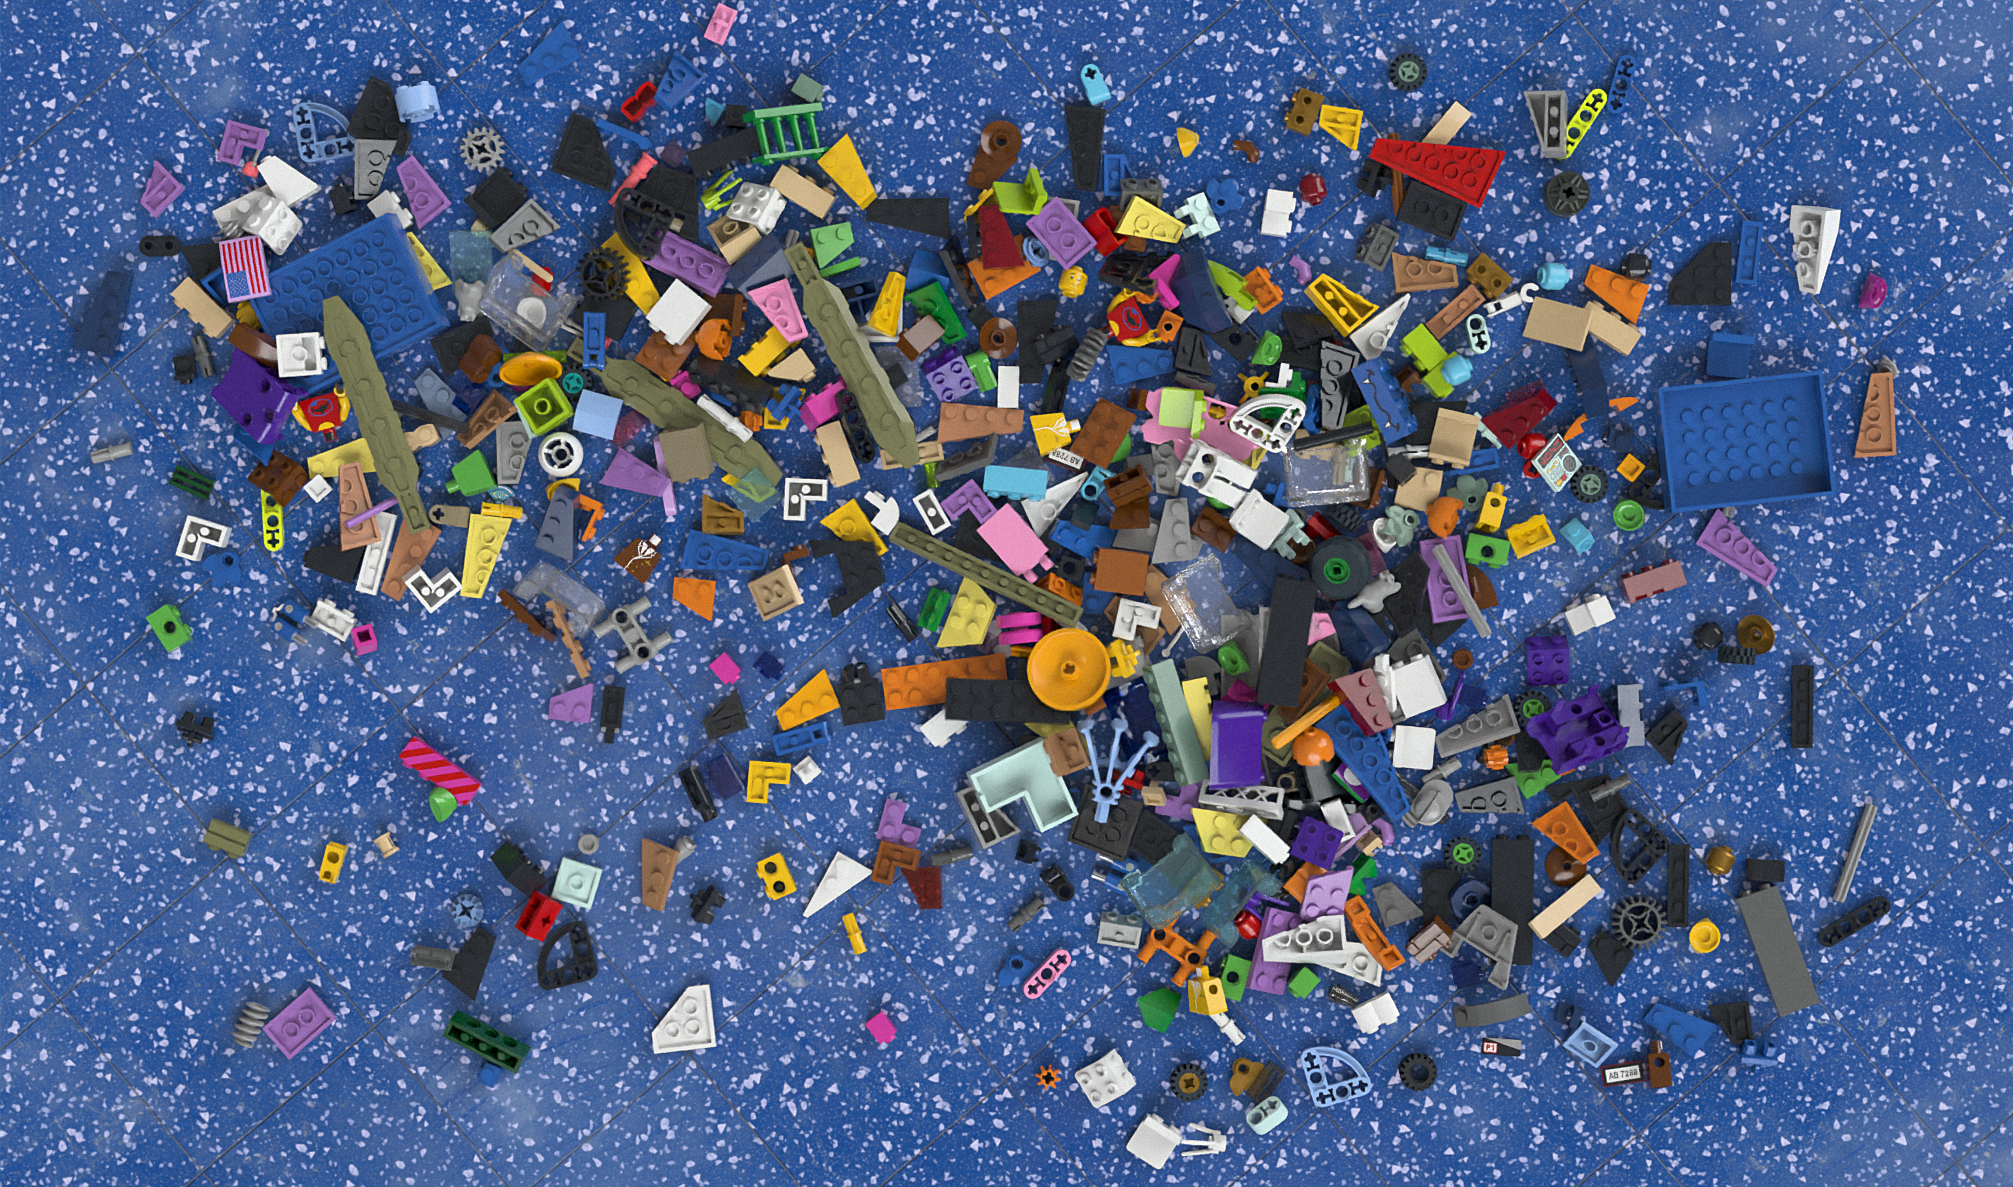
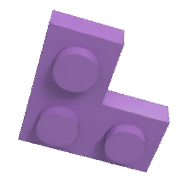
M228 120L217 160L239 166L244 146L262 151L268 131Z
M973 479L940 503V506L952 521L968 508L981 524L998 512Z
M1203 781L1182 786L1179 797L1165 794L1167 798L1166 805L1156 806L1154 813L1194 821L1190 808H1198L1199 806L1198 800Z
M887 798L876 838L916 849L921 829L902 823L907 803Z

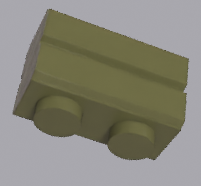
M213 818L203 842L208 844L207 847L215 851H219V849L227 851V856L238 859L239 856L244 857L246 855L254 833Z

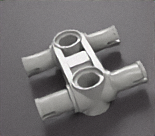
M646 595L631 605L625 604L607 616V620L592 628L599 639L615 629L630 650L629 655L614 663L620 674L634 665H642L658 655L660 649L674 642L668 631H665L653 640L648 639L637 621L638 614L652 607ZM621 611L627 614V620L624 623H620L617 620V615ZM643 646L649 649L647 658L639 656V649Z

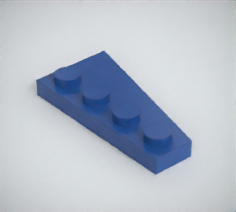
M690 529L680 569L766 570L771 550L711 534H702L700 531Z

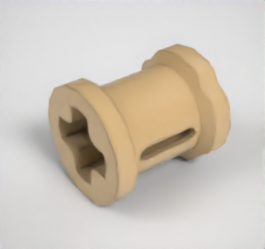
M390 832L373 841L374 844L379 846L384 859L399 850L391 840Z

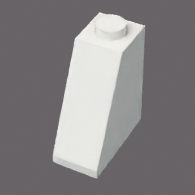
M270 155L260 161L261 164L257 166L275 197L282 200L289 209L321 190L318 184L276 156L271 157Z
M1254 814L1238 831L1243 838L1275 865L1278 862L1282 864L1290 855L1287 853L1290 848Z

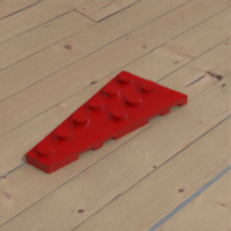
M1376 138L1368 157L1480 208L1506 151Z

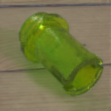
M936 462L923 465L927 479L925 484L929 489L941 487L940 483L942 481L938 482L935 477Z

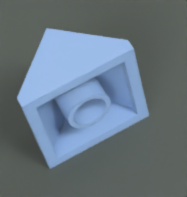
M583 389L576 408L572 429L613 440L623 400Z
M1580 1019L1577 1030L1572 1029L1562 1046L1598 1068L1617 1048L1618 1043Z

